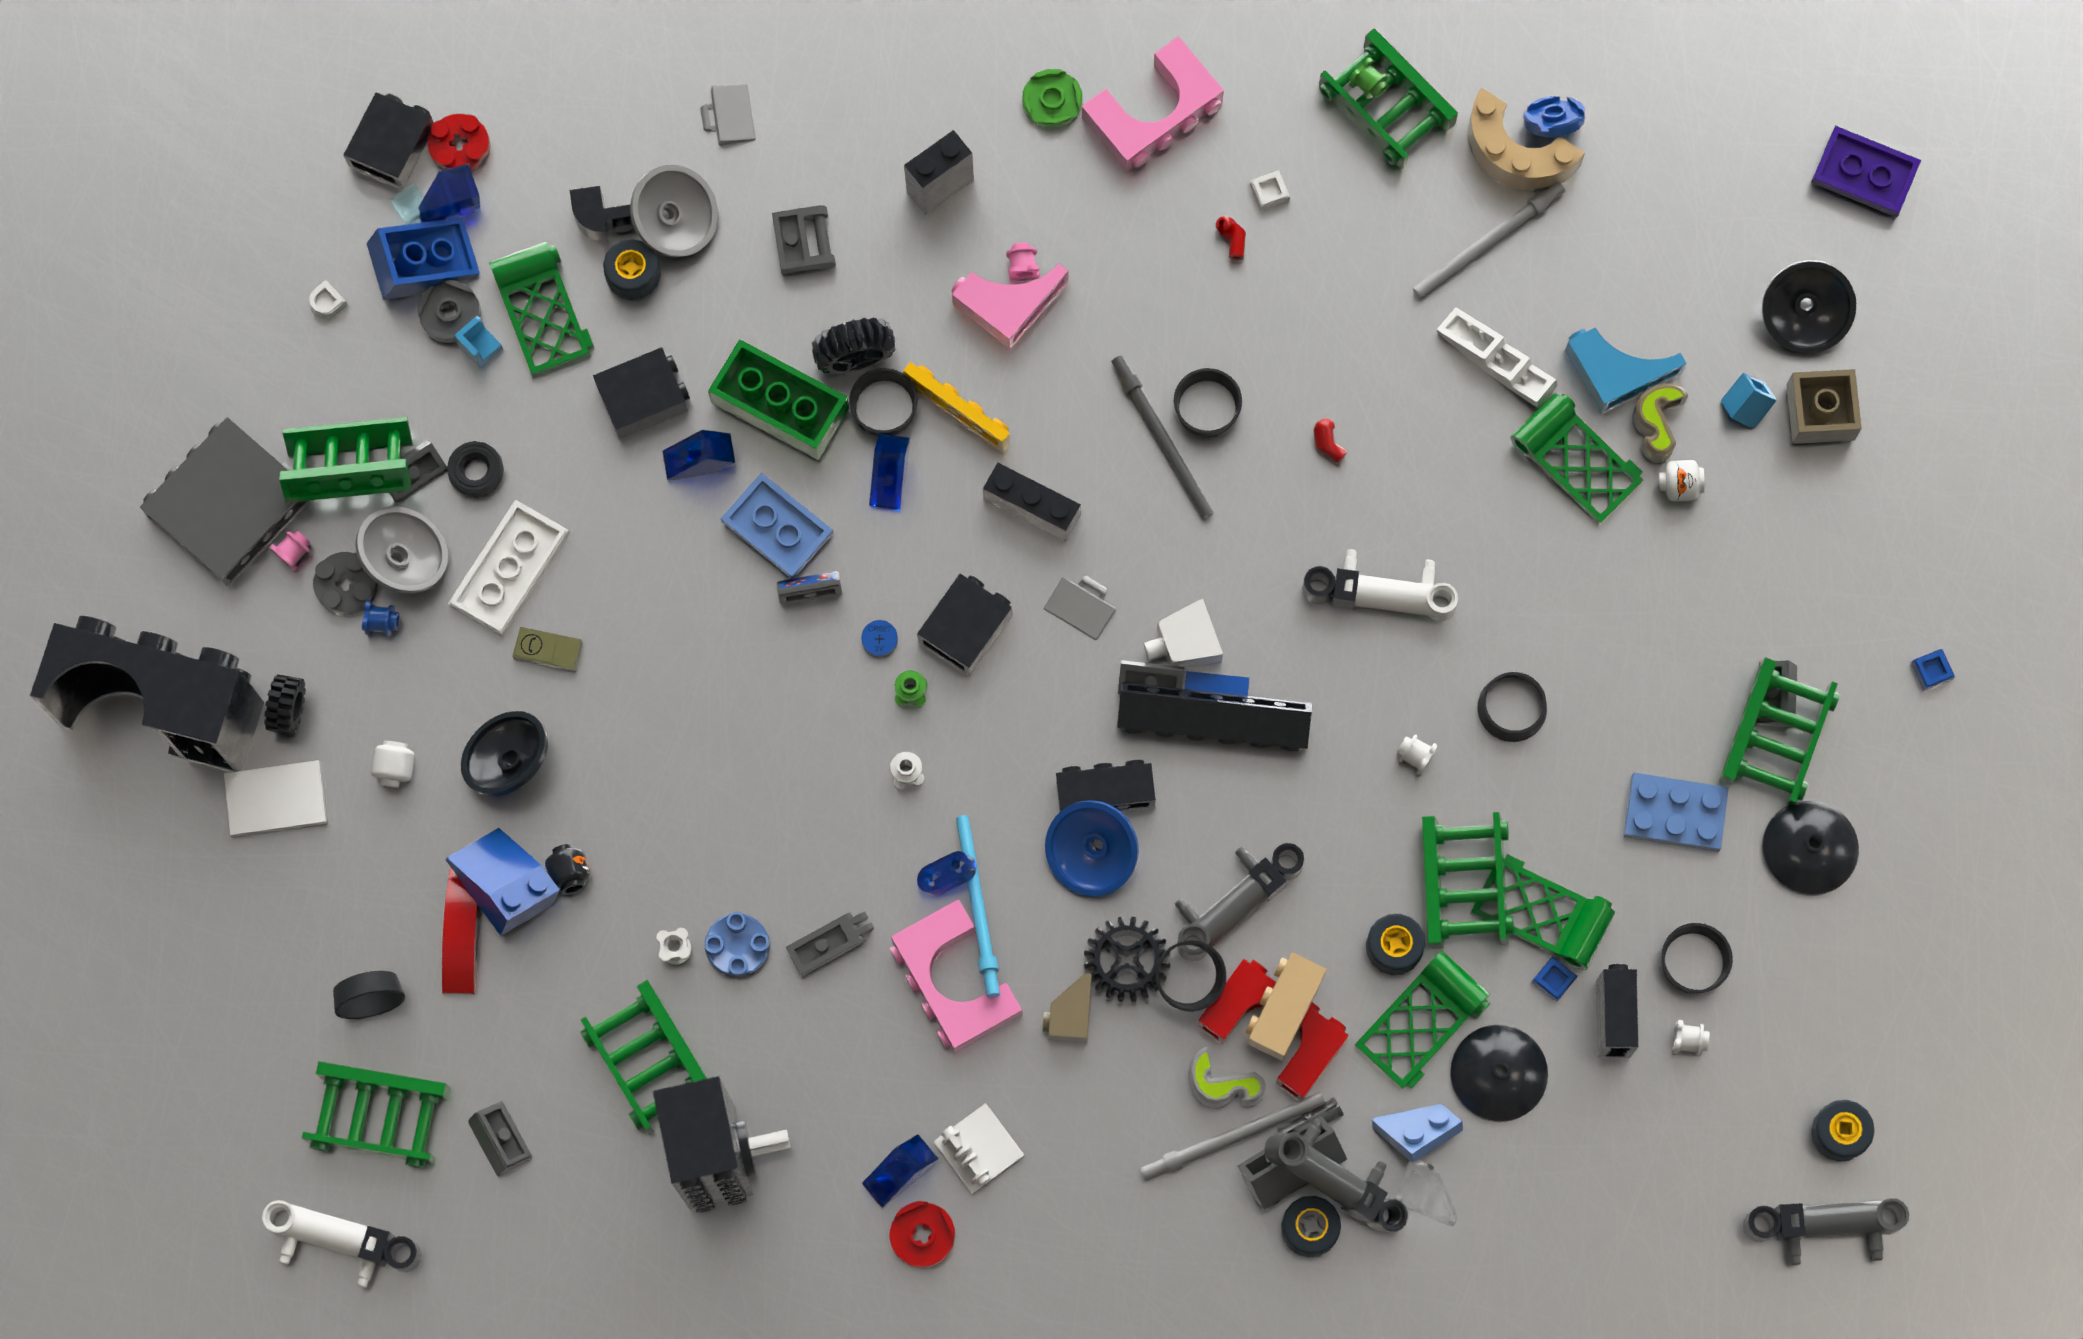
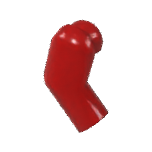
M1219 217L1215 226L1219 233L1230 243L1229 258L1233 260L1244 259L1246 239L1244 228L1231 217Z
M1323 418L1315 424L1313 429L1315 446L1320 452L1339 464L1347 454V450L1334 442V422L1329 418Z

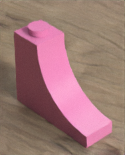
M1058 264L1041 278L1014 285L994 283L971 272L966 278L961 277L951 290L952 303L957 309L1010 349L1069 281V271L1061 264Z

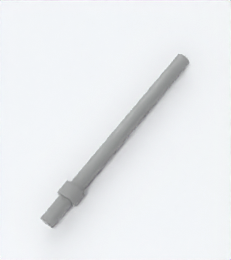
M1557 182L1541 195L1537 193L1530 198L1525 207L1413 289L1416 296L1421 299L1533 215L1538 216L1548 209V204L1565 192L1563 185Z
M1321 1092L1183 1151L1176 1153L1174 1150L1163 1155L1164 1159L1140 1169L1145 1181L1169 1170L1170 1173L1182 1169L1183 1164L1326 1103Z

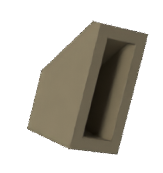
M1085 973L1051 1002L1050 1012H1044L1042 1031L1049 1032V1041L1087 1043L1092 974Z

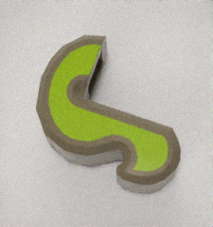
M1674 384L1653 386L1641 394L1633 410V423L1638 432L1645 436L1641 450L1644 456L1653 463L1667 461L1676 446V441L1663 412L1686 402L1688 394L1680 386Z

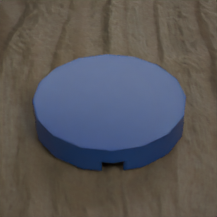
M1560 96L1540 98L1532 102L1527 107V112H1524V126L1527 131L1542 137L1568 135L1579 130L1584 125L1585 108L1581 102L1571 97H1567V101L1560 100Z

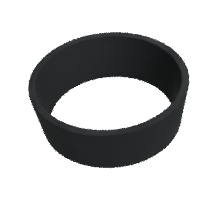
M878 368L866 372L854 383L849 396V405L853 417L862 429L875 436L889 437L899 434L910 425L917 409L918 396L914 384L903 373L890 368ZM891 381L897 383L910 395L912 413L902 425L890 430H877L866 426L859 420L857 415L858 398L867 386L875 382Z
M1213 368L1198 369L1187 374L1177 385L1174 393V408L1179 421L1189 432L1201 437H1214L1226 432L1238 418L1242 408V394L1238 384L1227 373ZM1202 381H1212L1228 389L1235 402L1233 419L1224 427L1216 430H1201L1189 425L1180 415L1179 404L1183 393L1191 385Z
M1507 672L1495 677L1483 688L1478 699V716L1484 728L1494 737L1508 742L1523 741L1534 736L1543 726L1547 715L1546 696L1540 684L1531 676L1520 672ZM1513 677L1523 679L1532 684L1538 690L1543 700V710L1539 719L1532 726L1523 730H1508L1497 725L1491 719L1486 707V696L1494 682L1503 678Z
M1703 923L1685 924L1675 929L1665 940L1662 948V968L1664 974L1674 987L1683 992L1699 994L1714 990L1727 979L1731 972L1733 955L1730 944L1720 931L1710 925ZM1691 933L1704 935L1718 946L1722 954V972L1717 981L1706 989L1695 990L1682 986L1672 978L1666 967V951L1670 944L1682 935Z
M1197 940L1182 941L1169 947L1159 958L1155 971L1157 987L1164 1000L1172 1007L1186 1012L1200 1011L1215 1003L1224 990L1227 977L1226 967L1220 954L1212 946ZM1182 945H1193L1206 951L1212 958L1216 969V979L1211 991L1203 999L1193 1003H1180L1171 999L1163 991L1159 981V971L1164 958L1174 948Z
M390 971L360 973L342 980L333 989L335 1015L344 1019H361L380 1015L395 1009L405 1000V994L397 975Z

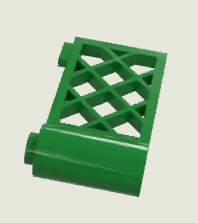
M547 241L489 262L532 376L589 356V348L594 347L588 329L581 330L556 266V264L561 262L555 245L549 247ZM555 278L558 290L553 299L538 293L542 283ZM535 286V288H534L533 291L530 290V289H527V288H530V287ZM522 291L531 296L525 309L522 310L511 305L508 295ZM560 295L562 296L564 304L557 302ZM535 298L551 304L544 319L529 313ZM555 306L568 312L569 317L564 328L548 321ZM515 312L521 314L519 321L516 318ZM526 317L541 323L535 338L527 336L521 331ZM571 323L573 325L575 332L568 330ZM546 326L561 332L555 347L539 341ZM566 334L578 339L581 350L570 354L559 348ZM525 340L532 343L530 349H528ZM537 345L552 351L548 362L538 366L534 365L531 356ZM556 354H559V355L562 356V357H559V358L555 359Z
M1554 393L1510 436V439L1523 455L1531 458L1585 512L1600 524L1644 481L1640 477L1643 471L1630 459L1627 462L1621 459L1576 415L1574 410L1576 405L1566 394L1560 396ZM1574 426L1584 434L1585 445H1568V432ZM1563 438V445H1556ZM1549 450H1563V466H1551L1543 456ZM1568 451H1585V467H1568ZM1590 451H1602L1607 456V467H1590ZM1569 472H1585L1586 488H1574L1570 485ZM1590 472L1607 473L1608 489H1591ZM1612 473H1624L1633 483L1627 489H1613ZM1591 494H1608V507L1601 514L1591 505ZM1613 494H1620V495L1613 501Z
M1507 854L1504 859L1505 869L1514 873L1517 884L1506 887V893L1520 889L1525 902L1524 905L1507 909V916L1527 910L1532 922V926L1523 929L1514 926V936L1558 956L1573 967L1587 970L1615 915V911L1611 908L1612 903L1600 896H1595L1594 899L1585 898L1524 869L1525 862ZM1496 869L1491 870L1482 889L1491 888L1493 883L1495 888H1497ZM1520 876L1528 880L1522 882ZM1535 883L1543 886L1546 898L1529 903L1524 887ZM1549 890L1557 894L1551 896ZM1566 897L1576 902L1572 913L1558 917L1553 903L1554 900ZM1475 902L1470 912L1471 915L1483 921L1499 920L1498 913L1490 915L1480 910L1484 902ZM1549 902L1554 918L1537 924L1531 908ZM1565 920H1568L1567 923H1566V925H1565V927H1564V929H1563V928H1562V925H1561V922H1562V921H1565ZM1557 924L1560 937L1556 945L1542 940L1539 929ZM1534 930H1535L1536 936H1534V935H1532V934H1530V933H1528V932H1531V931H1534Z
M1441 950L1355 1043V1046L1400 1088L1403 1089L1408 1085L1412 1089L1425 1075L1421 1069L1472 1014L1479 1017L1491 1004L1487 1000L1490 993ZM1420 984L1431 992L1430 1006H1412V992ZM1435 997L1444 1005H1435ZM1408 998L1409 1006L1399 1007ZM1449 1009L1459 1019L1450 1028H1436L1435 1010ZM1432 1010L1433 1028L1413 1029L1412 1011ZM1395 1011H1409L1410 1029L1390 1030V1016ZM1386 1022L1387 1030H1378ZM1439 1032H1446V1033L1437 1041V1033H1439ZM1413 1033H1433V1047L1427 1052H1414ZM1387 1034L1388 1053H1373L1364 1045L1373 1035ZM1390 1034H1410L1411 1052L1391 1053ZM1411 1056V1071L1401 1079L1392 1070L1391 1057ZM1415 1056H1423L1415 1065ZM1381 1057H1388V1066L1380 1059Z

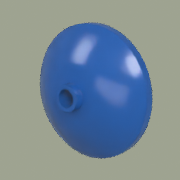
M1087 800L1071 804L1055 816L1046 834L1045 853L1050 869L1064 886L1082 895L1102 896L1119 889L1130 879L1137 866L1139 844L1132 824L1123 813L1107 803ZM1095 839H1099L1102 842V849L1095 846Z

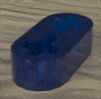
M952 852L923 867L918 873L917 884L922 891L929 895H942L970 881L976 874V861L964 852ZM962 861L965 864L961 866V872L959 873L955 870L960 868L959 862ZM935 874L938 877L934 879V885L931 886L929 883L933 881V875Z

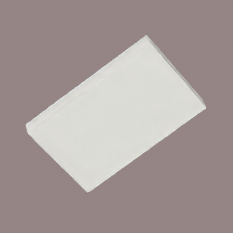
M319 760L224 773L231 837L327 824L322 768Z

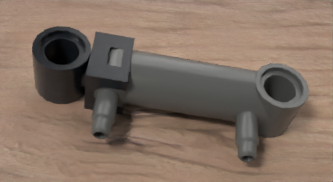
M1283 843L1274 850L1271 862L1265 857L1258 863L1243 847L1237 849L1235 854L1248 869V875L1200 916L1183 899H1179L1175 906L1189 924L1179 932L1177 943L1185 941L1189 936H1197L1202 942L1212 947L1215 946L1266 901L1269 902L1286 887L1287 881L1299 876L1304 863L1302 850L1295 844ZM1289 855L1295 859L1296 865L1289 869L1284 868L1279 863L1280 857ZM1186 945L1177 947L1179 954L1189 961H1198L1207 954L1201 948L1193 950L1189 949Z
M1319 1119L1313 1120L1303 1137L1296 1133H1275L1266 1140L1265 1155L1272 1164L1283 1166L1341 1204L1342 1210L1357 1220L1366 1221L1371 1229L1398 1232L1406 1225L1408 1220L1406 1206L1399 1200L1387 1199L1388 1192L1378 1186L1384 1176L1386 1164L1378 1161L1375 1167L1372 1168L1367 1180L1363 1181L1313 1148L1323 1126V1122ZM1286 1142L1289 1144L1290 1149L1287 1157L1283 1153V1147ZM1387 1208L1389 1212L1388 1220L1385 1222L1383 1218L1384 1210Z
M1895 1198L1881 1201L1803 1205V1203L1779 1204L1774 1209L1763 1205L1756 1207L1746 1215L1743 1228L1748 1238L1755 1242L1767 1241L1775 1234H1777V1241H1787L1788 1256L1790 1257V1264L1793 1266L1801 1264L1800 1240L1802 1238L1869 1234L1872 1258L1874 1261H1880L1883 1259L1884 1250L1882 1234H1894L1906 1226L1909 1221V1211L1904 1202ZM1884 1209H1891L1896 1213V1224H1888L1883 1219ZM1756 1216H1763L1769 1221L1770 1227L1768 1232H1761L1755 1227L1754 1221Z

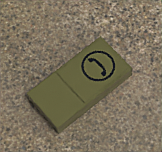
M520 627L512 657L515 660L575 672L583 642L581 639Z

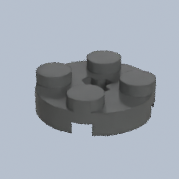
M453 280L443 281V284L436 287L431 286L423 293L418 303V316L422 328L431 338L444 343H457L454 335L474 317L478 316L481 318L480 303L474 292L467 285ZM451 305H454V310L457 314L454 317L445 318L442 309H449Z
M338 552L328 556L324 561L316 565L313 578L314 593L325 608L336 614L346 616L359 613L365 609L366 601L371 600L373 595L376 594L378 583L370 578L362 568L357 553ZM345 576L348 579H354V583L349 584V590L344 591L341 586L337 587V583Z

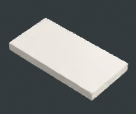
M515 500L448 605L503 637L569 535V530Z

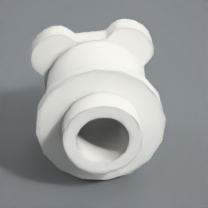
M1416 734L1412 739L1406 736L1397 751L1401 755L1399 762L1402 763L1404 760L1418 769L1416 774L1420 776L1438 745L1433 744L1430 747L1418 740V735Z
M902 752L893 758L890 763V769L895 778L893 781L895 788L903 790L909 785L920 786L923 784L924 775L921 774L922 763L916 754ZM906 765L912 767L908 772L902 771L901 768Z
M678 928L672 932H667L666 930L658 932L656 938L660 943L659 958L662 961L671 965H679L690 957L692 946L686 929ZM679 944L680 948L678 951H670L672 945Z
M1678 1020L1675 1024L1672 1054H1678L1681 1050L1695 1052L1696 1056H1700L1701 1050L1707 1051L1709 1031H1704V1025L1700 1024L1699 1027L1683 1025V1020Z

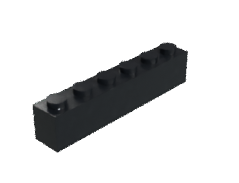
M1122 682L1117 728H1123L1125 732L1134 734L1142 733V730L1153 731L1161 737H1172L1174 734L1187 735L1188 739L1196 741L1205 740L1207 737L1218 739L1219 742L1224 744H1236L1237 741L1250 742L1251 746L1258 748L1278 745L1287 751H1300L1301 748L1308 749L1312 703Z

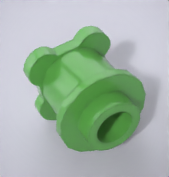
M1371 58L1366 59L1349 77L1351 80L1349 86L1351 88L1358 86L1365 93L1366 99L1380 97L1388 87L1386 83L1388 76L1386 74L1381 75L1372 66L1374 61Z
M913 670L904 671L899 674L894 684L895 692L897 693L895 696L896 704L899 706L913 704L918 708L924 706L926 703L924 693L927 687V680L920 673ZM909 684L916 686L913 690L905 688Z

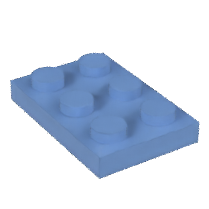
M762 472L721 517V522L792 580L834 534L829 526Z
M1633 772L1624 837L1719 852L1722 844L1729 788Z

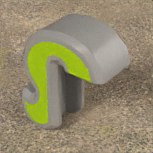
M1207 1047L1198 1050L1190 1062L1188 1072L1189 1084L1194 1097L1204 1106L1212 1108L1224 1107L1237 1096H1240L1242 1098L1241 1106L1251 1107L1263 1099L1266 1083L1256 1072L1212 1078Z

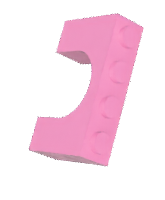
M1179 36L1154 53L1155 68L1174 89L1179 101L1175 110L1169 116L1156 122L1136 120L1124 111L1107 89L1082 105V119L1126 172L1133 167L1139 168L1149 160V155L1157 149L1160 151L1166 149L1172 144L1175 136L1182 131L1184 133L1191 131L1198 124L1200 118L1206 114L1208 116L1214 114L1222 106L1224 90Z
M959 899L891 936L894 946L889 948L897 964L899 965L904 962L909 974L905 975V978L913 992L915 993L918 990L921 992L925 1000L921 1003V1006L928 1019L932 1020L935 1018L941 1029L936 1032L945 1048L951 1046L954 1053L1023 1016L1022 1009L1007 982L999 986L1000 995L998 997L988 998L986 993L975 1000L967 1002L949 1000L942 996L934 987L931 981V970L939 954L975 933V926Z

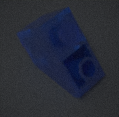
M469 163L438 172L418 207L420 223L445 220L447 217L454 215L466 216L480 208V195Z
M917 1134L895 1147L862 1184L881 1208H884L921 1178L939 1158L921 1136Z

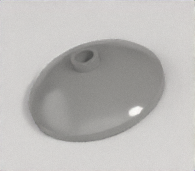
M679 165L660 166L646 173L633 190L630 202L633 226L641 240L655 252L668 257L689 256L705 247L714 235L718 222L717 202L710 186L693 170ZM663 210L668 212V220L663 217Z
M404 507L379 509L364 520L356 535V553L362 568L376 583L391 591L406 594L425 591L434 586L446 570L448 548L442 533L430 519L412 509ZM391 557L396 558L399 562L394 561Z

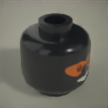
M569 844L560 845L552 849L553 854L545 860V869L561 893L572 894L584 889L586 882L591 876L584 851L579 848H571Z

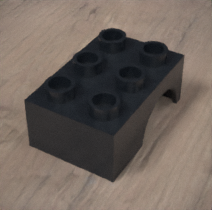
M79 616L75 628L54 623L30 697L60 727L73 730L76 721L84 710L103 697L123 693L143 697L144 715L141 725L155 729L169 744L168 755L233 772L243 771L264 701L250 684L252 675L237 668L240 660L238 657L219 649L202 647L198 659L190 658L176 652L178 643L173 639L147 631L140 632L137 644L114 636L117 628L113 624L90 616Z

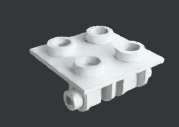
M986 1103L954 1127L950 1126L941 1133L942 1136L934 1141L937 1148L972 1194L1024 1156V1153Z

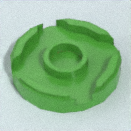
M1046 69L1035 73L1025 85L1022 95V106L1026 116L1035 125L1045 129H1059L1069 125L1078 117L1082 109V90L1079 82L1074 77L1072 78L1066 74L1065 71Z

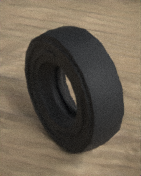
M478 441L467 442L456 448L449 457L447 465L448 478L453 487L463 495L475 498L487 496L496 490L502 481L504 472L502 459L495 448ZM475 458L485 461L487 473L479 480H470L464 475V466L468 461Z

